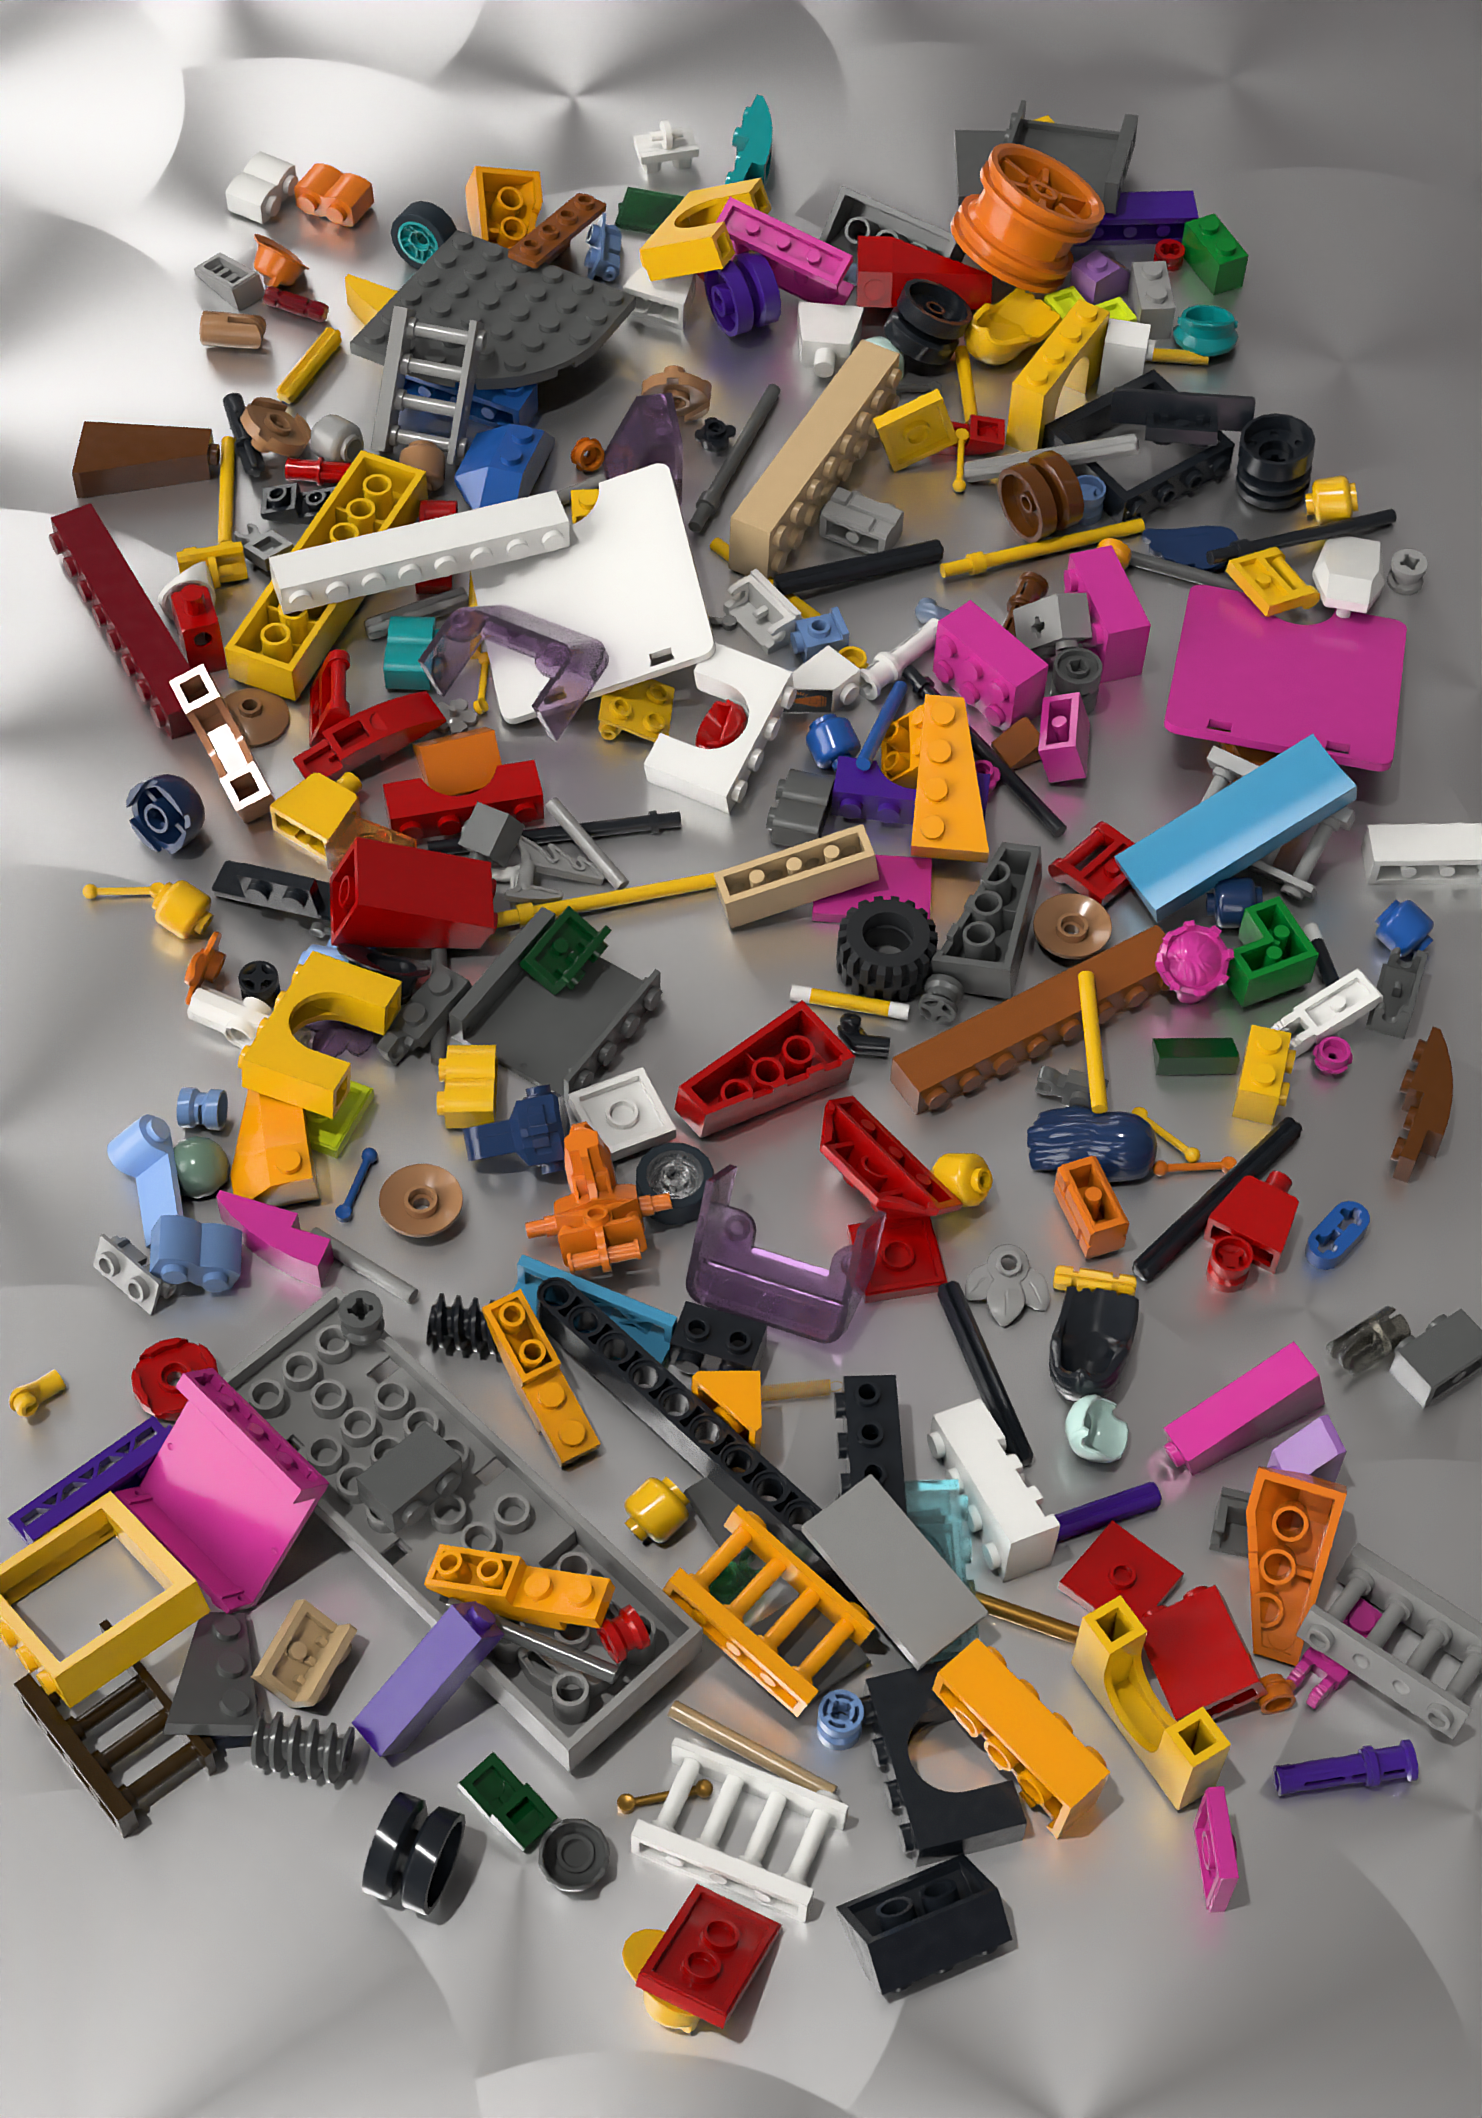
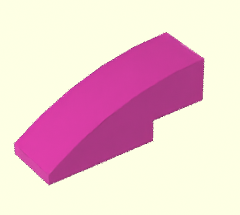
M219 1190L216 1197L220 1217L226 1225L242 1231V1243L249 1250L274 1268L295 1279L322 1288L334 1262L331 1239L301 1230L298 1213Z

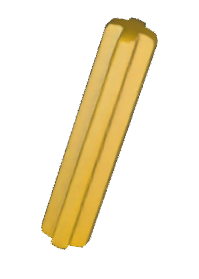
M327 327L276 389L278 393L277 398L280 401H284L287 404L293 403L342 342L341 332L338 329L334 330L332 327Z

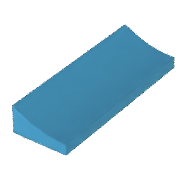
M1311 734L1114 856L1115 862L1158 923L1213 889L1219 881L1231 878L1357 799V785L1337 765L1315 735Z

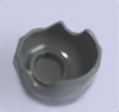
M564 1819L550 1827L541 1838L538 1865L546 1881L559 1890L569 1892L583 1891L595 1885L606 1872L610 1862L609 1843L602 1830L586 1819Z

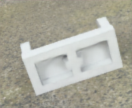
M757 569L752 570L750 575L735 582L728 588L727 592L731 596L737 595V593L739 595L724 604L723 611L727 615L736 617L737 625L767 655L791 643L790 634L795 632V621L801 620V612Z

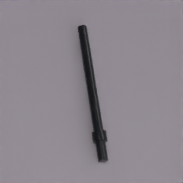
M1387 509L1258 540H1237L1231 542L1227 547L1207 551L1206 559L1209 565H1215L1272 547L1283 549L1394 523L1397 516L1394 509Z

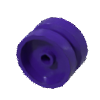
M749 250L735 255L733 260H730L723 269L704 272L706 297L711 312L721 330L729 337L748 332L753 325L758 328L779 320L781 315L779 287L769 262L762 254Z

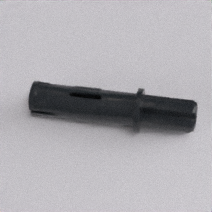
M230 393L223 398V406L235 440L234 451L241 458L245 473L259 477L260 472L264 471L266 466L261 452L252 446V437L246 432L240 421V417L246 409L243 398L239 393Z

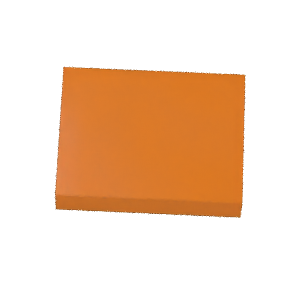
M488 727L413 743V750L424 782L431 789L445 795L462 796L479 791L491 781L497 765H502L495 731Z

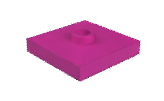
M1224 1786L1207 1787L1193 1822L1206 1910L1209 1913L1225 1912L1239 1879L1236 1863L1237 1847L1235 1837L1231 1832Z

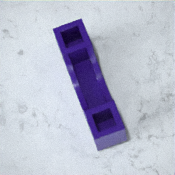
M838 756L831 815L849 819L858 818L882 821L884 823L913 825L916 789L905 788L890 781L881 772L877 760H873L868 770H860L856 766L857 758ZM976 773L985 823L991 774Z

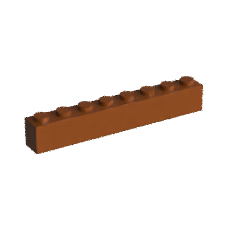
M1155 925L892 1058L890 1081L915 1114L918 1115L929 1108L934 1110L941 1107L949 1098L963 1091L970 1092L976 1089L982 1081L996 1074L1003 1075L1009 1072L1017 1063L1029 1057L1036 1058L1041 1056L1049 1047L1062 1040L1070 1041L1083 1030L1078 974L1082 971L1094 973L1099 1024L1107 1022L1115 1013L1127 1007L1133 1008L1140 1005L1148 996L1160 990H1170V987L1164 983L1155 967L1157 953L1163 942L1162 938L1166 934L1158 925Z

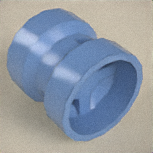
M1081 475L1077 478L1083 493L1084 512L1078 524L1088 526L1097 523L1102 517V502L1105 499L1106 486L1096 476Z
M183 1087L178 1096L176 1109L179 1127L195 1128L197 1125H205L209 1130H222L225 1126L228 1112L226 1091L210 1089L205 1093L200 1092L197 1088Z
M838 1689L827 1693L822 1698L818 1706L816 1733L819 1740L826 1747L832 1750L843 1751L853 1747L858 1742L864 1718V1707L861 1700L848 1690Z

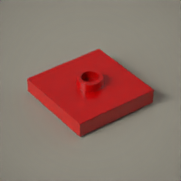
M1112 1520L1059 1581L1058 1589L1090 1613L1121 1595L1140 1620L1143 1619L1142 1616L1146 1611L1160 1606L1181 1582L1184 1573Z

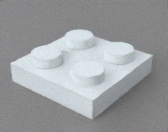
M643 1067L568 1094V1103L578 1123L586 1121L594 1131L598 1132L600 1138L610 1150L612 1162L676 1138V1128Z

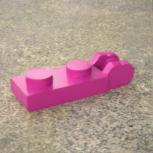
M1360 1597L1343 1623L1366 1638L1382 1616V1613ZM1310 1646L1286 1680H1293L1296 1688H1298L1310 1671L1321 1678L1322 1681L1312 1689L1306 1701V1704L1316 1709L1333 1689L1337 1691L1352 1672Z

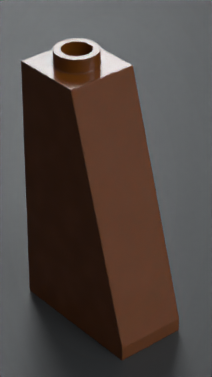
M84 421L72 469L77 498H91L211 480L213 465L218 466L220 462V445L214 444L212 429Z

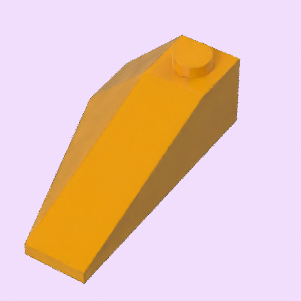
M475 166L465 186L467 214L472 236L510 249L536 228V221L543 202L540 172Z

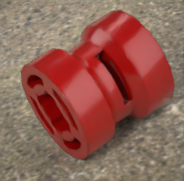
M1224 1236L1213 1244L1206 1270L1207 1281L1213 1288L1224 1293H1234L1243 1288L1254 1257L1250 1244L1237 1236Z

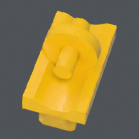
M241 541L219 542L215 546L197 548L195 546L176 552L180 573L199 562L205 561L212 577L214 589L221 588L220 583L248 579Z

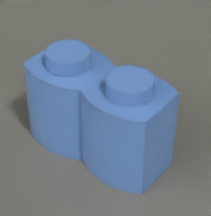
M161 1215L151 1230L149 1272L168 1284L192 1282L210 1292L229 1290L241 1276L242 1231L224 1224L200 1223L197 1220L184 1216Z

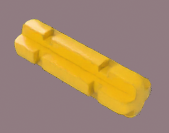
M1065 1265L1056 1266L1053 1278V1287L1057 1290L1066 1291L1067 1287H1076L1080 1292L1083 1288H1089L1091 1291L1101 1288L1103 1290L1116 1291L1119 1295L1127 1294L1135 1296L1137 1284L1134 1275L1119 1273V1277H1113V1272L1079 1268L1078 1272L1073 1271L1072 1266Z

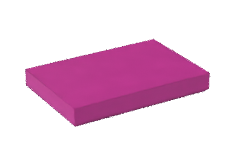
M875 855L879 880L813 901L812 921L841 923L842 918H846L847 911L851 907L858 909L859 902L865 899L873 902L876 896H883L884 900H891V896L899 897V901L904 903L910 900L915 903V909L923 908L928 913L927 919H930L932 858Z

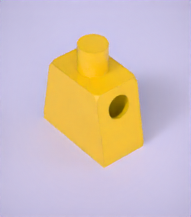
M345 772L336 782L321 773L311 774L270 805L273 830L331 864L360 823V802L356 794L362 789L361 781L350 772Z

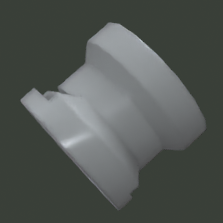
M1402 549L1393 555L1391 569L1387 576V583L1391 590L1402 595H1412L1421 590L1424 581L1423 576L1426 574L1428 560L1424 554L1414 549Z

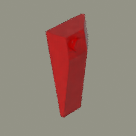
M858 236L855 306L894 308L898 306L897 300L906 282L912 279H927L951 289L963 298L971 309H979L985 303L991 304L992 274L894 237Z

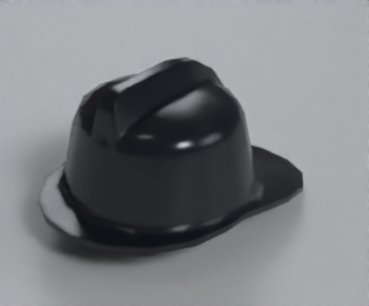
M340 943L336 948L341 955L356 963L358 967L402 981L401 1005H405L411 999L418 978L429 975L431 971L428 965L418 960L388 955L356 944Z

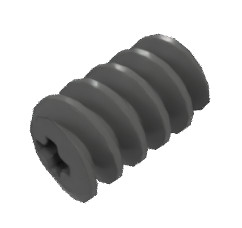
M263 1709L257 1720L251 1742L252 1764L255 1768H263L269 1761L270 1768L274 1772H281L287 1764L289 1774L293 1776H299L305 1768L308 1779L316 1780L324 1771L326 1783L334 1784L339 1779L341 1773L344 1776L348 1769L354 1746L355 1727L349 1726L343 1738H339L337 1723H331L326 1733L320 1734L318 1719H313L307 1731L302 1730L301 1716L295 1715L289 1727L284 1726L283 1712L277 1711L272 1722L267 1723L265 1710Z

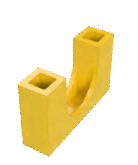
M756 178L690 191L639 249L642 266L647 270L650 281L723 269L735 255V251L725 222L716 223L730 197L768 214L772 208L762 179Z
M1079 299L1013 381L1006 445L1022 452L1042 449L1044 428L1046 424L1055 420L1056 407L1063 386L1086 394L1100 376L1110 311Z
M312 951L304 965L299 964L296 967L291 985L287 991L282 990L278 994L274 1011L270 1017H264L261 1020L256 1038L251 1046L245 1045L238 1060V1068L242 1069V1087L333 1119L350 1092L351 1063L305 1047L295 1039L294 1034L310 1023L322 1020H336L384 1036L401 1009L402 981Z
M1120 1595L1082 1617L1071 1664L1174 1807L1179 1811L1203 1796L1207 1787H1216L1231 1743L1204 1707L1199 1708L1178 1722L1165 1710L1153 1692L1142 1665L1141 1653L1147 1630Z

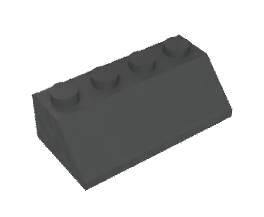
M841 186L819 239L852 255V263H857L858 236L894 237L962 263L966 254L957 244L952 233L844 186Z

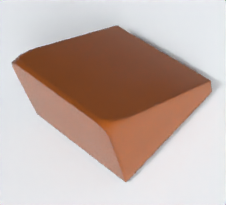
M1028 717L1018 720L991 742V747L1012 770L1041 759L1038 752L1040 733Z

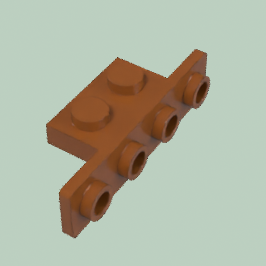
M577 193L508 250V258L531 268H538L544 262L550 264L570 247L571 239L606 211V203L595 199L589 194Z

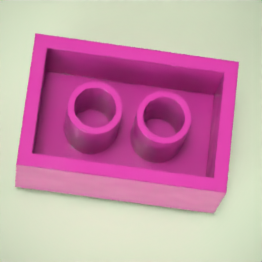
M1112 545L1071 553L1068 570H1065L1063 575L1064 593H1087L1092 638L1080 641L1078 644L1081 643L1084 649L1092 651L1101 660L1102 675L1100 684L1142 675L1151 624Z
M971 600L938 621L933 672L941 682L947 683L964 698L967 704L973 705L986 716L990 724L999 727L1003 732L1024 717H1028L1032 721L1041 715L1049 667L1045 661Z

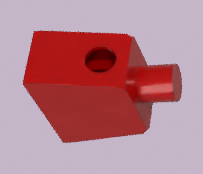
M196 584L186 585L181 591L171 594L175 628L185 659L191 669L203 664L209 673L226 670L227 663L220 626L208 587ZM204 632L208 643L205 645L195 644V636Z
M1272 1171L1265 1182L1251 1175L1245 1176L1210 1214L1203 1240L1214 1244L1224 1236L1240 1237L1247 1241L1253 1249L1254 1257L1252 1264L1275 1274L1299 1204V1200L1296 1197L1288 1194L1292 1186L1291 1179L1279 1171Z

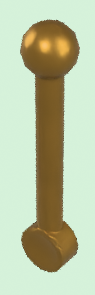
M701 1779L696 1785L692 1786L688 1796L699 1795L706 1798L712 1794L713 1785L709 1780ZM670 1790L639 1797H633L631 1794L624 1793L618 1797V1810L623 1814H630L638 1806L666 1801Z

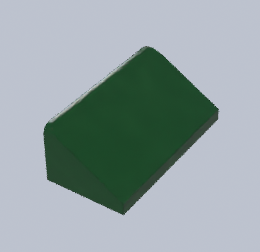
M1153 1038L1152 1040L1156 1075L1236 1074L1240 1058L1233 1038Z

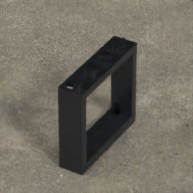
M1154 369L1118 387L1177 391ZM1113 390L1046 424L1042 449L1083 442L1118 424L1110 421ZM1218 430L1216 446L1208 445L1199 448L1202 452L1128 491L1097 462L1072 465L1071 468L1077 477L1093 475L1104 482L1106 493L1105 499L1102 502L1103 510L1116 523L1142 518L1148 512L1161 505L1169 504L1176 497L1188 491L1196 490L1208 480L1216 476H1222V473L1229 470L1232 464L1235 443L1221 430Z

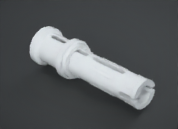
M935 618L930 619L892 651L879 653L874 657L871 665L866 669L862 668L859 684L860 695L866 699L874 700L880 695L883 687L898 681L907 666L935 645L939 620Z

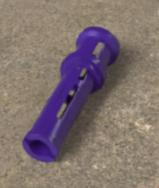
M1410 1739L1401 1740L1398 1746L1374 1749L1371 1745L1362 1746V1749H1358L1357 1754L1273 1766L1274 1784L1279 1796L1363 1782L1365 1786L1378 1787L1380 1781L1406 1778L1408 1782L1417 1781L1419 1772L1415 1749Z

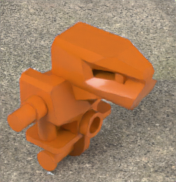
M586 1121L572 1124L569 1135L564 1138L565 1171L571 1194L554 1202V1215L545 1216L541 1220L526 1222L528 1239L545 1235L547 1237L558 1235L563 1262L566 1267H569L571 1274H575V1271L597 1266H602L604 1273L612 1271V1263L635 1258L638 1260L642 1259L641 1253L647 1249L643 1217L655 1215L654 1212L673 1209L670 1193L638 1196L636 1185L618 1184L610 1150L600 1138L598 1132L594 1131Z

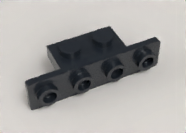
M1116 387L1113 389L1110 421L1120 424L1145 425V441H1152L1157 445L1186 443L1192 447L1203 448L1208 445H1217L1218 430L1242 432L1243 427L1250 420L1254 419L1256 401L1251 396Z
M227 860L224 862L212 886L215 896L331 921L329 882Z

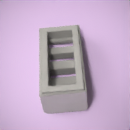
M221 252L194 268L195 274L230 305L240 311L262 299L265 294L257 272Z

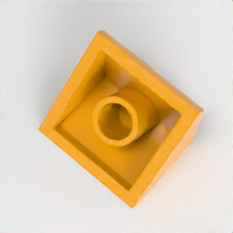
M697 1371L692 1376L691 1392L760 1453L762 1433L760 1371Z

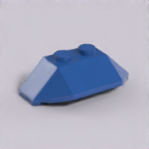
M511 423L477 433L454 476V482L465 502L473 510L529 497L555 445V438L544 430Z

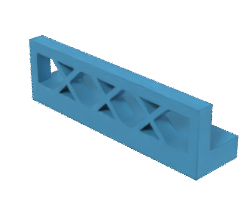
M522 1254L517 1263L518 1282L512 1293L521 1289L535 1316L538 1286L548 1278H564L580 1290L660 1364L665 1366L669 1359L670 1341L677 1325V1316ZM557 1303L550 1304L551 1306H561V1304ZM588 1330L579 1331L581 1333H591Z

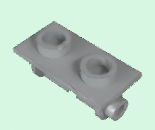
M105 1234L100 1235L93 1266L127 1294L132 1301L140 1305L150 1315L154 1314L158 1298L161 1296L165 1299L171 1297L175 1293L177 1286L165 1283L161 1278L153 1276L149 1272L150 1264L143 1267L142 1265L146 1264L147 1256L132 1245L126 1237L119 1238L114 1236L110 1239Z

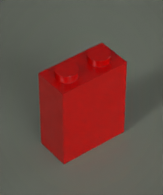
M1216 1585L1209 1588L1207 1586L1196 1587L1188 1591L1183 1596V1600L1168 1607L1166 1605L1153 1607L1143 1614V1619L1139 1620L1147 1630L1143 1647L1177 1722L1201 1707H1204L1211 1718L1215 1719L1268 1694L1226 1600Z

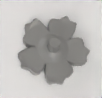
M462 698L451 700L450 707L442 701L436 704L447 722L435 730L447 733L450 729V734L452 735L468 731L469 726L476 724L478 716L473 712V709H468L467 700Z

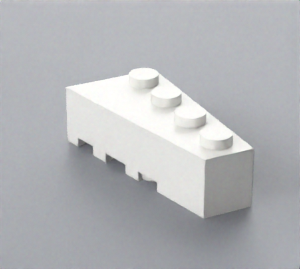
M981 1398L933 1415L931 1431L927 1434L929 1448L936 1459H942L947 1469L945 1477L950 1491L953 1495L959 1494L965 1505L963 1512L969 1529L972 1532L978 1531L984 1543L982 1545V1552L988 1567L991 1570L996 1569L1004 1583L1051 1565L1060 1524L1054 1514L1044 1516L1041 1507L1043 1503L1041 1493L1036 1485L1026 1487L1021 1461L1016 1454L1006 1455L1004 1452L1007 1448L1005 1436Z

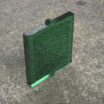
M628 187L623 201L618 203L619 212L615 220V226L618 229L653 234L684 199V196Z

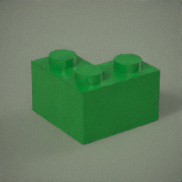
M1280 896L1245 908L1238 938L1243 946L1233 949L1234 958L1229 961L1226 974L1229 976L1226 984L1242 1008L1310 983L1319 956Z

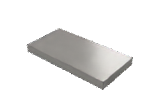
M872 1474L868 1475L802 1525L801 1532L917 1671L982 1621L989 1613Z

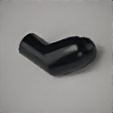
M845 1013L841 1016L840 1025L837 1027L838 1035L852 1052L862 1055L889 1056L890 1037L867 1035L863 1028L860 1027L861 1017L858 1014Z

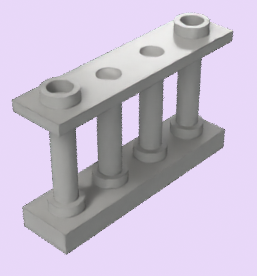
M394 306L371 449L393 453L394 446L397 447L399 444L409 445L413 441L425 440L433 442L442 452L448 453L447 464L460 466L470 446V440L466 438L479 355L480 352L485 351L488 340V332L484 330L485 324L470 320L468 331L419 322V319L415 318V310ZM416 337H423L466 345L462 367L413 358V355L409 354L411 340H415ZM412 372L460 381L456 403L407 394V390L404 389L406 375H410ZM408 408L454 417L450 438L401 429V426L398 425L400 411Z
M1213 745L1207 757V762L1210 768L1213 769L1212 774L1214 778L1201 802L1226 788L1228 783L1232 784L1234 779L1239 780L1260 766ZM1345 806L1318 823L1319 825L1293 876L1272 866L1281 847L1246 869L1282 885L1281 891L1292 898L1302 901L1303 897L1306 896L1314 900L1317 895L1314 885L1307 883L1332 832H1337L1339 827L1347 831L1350 830L1356 819L1354 809Z
M1357 1543L1336 1580L1346 1585L1328 1612L1313 1604L1296 1636L1307 1642L1313 1649L1322 1652L1426 1721L1432 1728L1454 1739L1472 1711V1708L1461 1700L1479 1673L1482 1675V1623L1363 1545ZM1361 1596L1384 1610V1613L1366 1638L1343 1623ZM1400 1622L1423 1636V1639L1406 1664L1382 1649ZM1439 1647L1463 1662L1445 1690L1421 1675Z

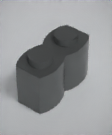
M790 769L786 780H779L775 801L779 803L777 808L770 807L766 823V829L772 830L771 843L794 847L822 837L832 805L835 778Z

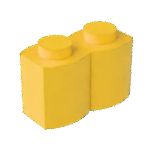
M447 1045L446 1058H439V1082H445L444 1091H437V1115L445 1116L446 1128H469L496 1122L498 1086L496 1045Z

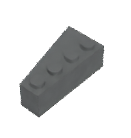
M1007 842L1001 843L980 878L981 884L975 894L970 895L966 901L964 912L957 924L953 923L946 935L947 940L942 949L937 950L931 960L933 975L944 974L957 979L963 985L964 993L1007 999L1013 997L1042 880L1041 847Z

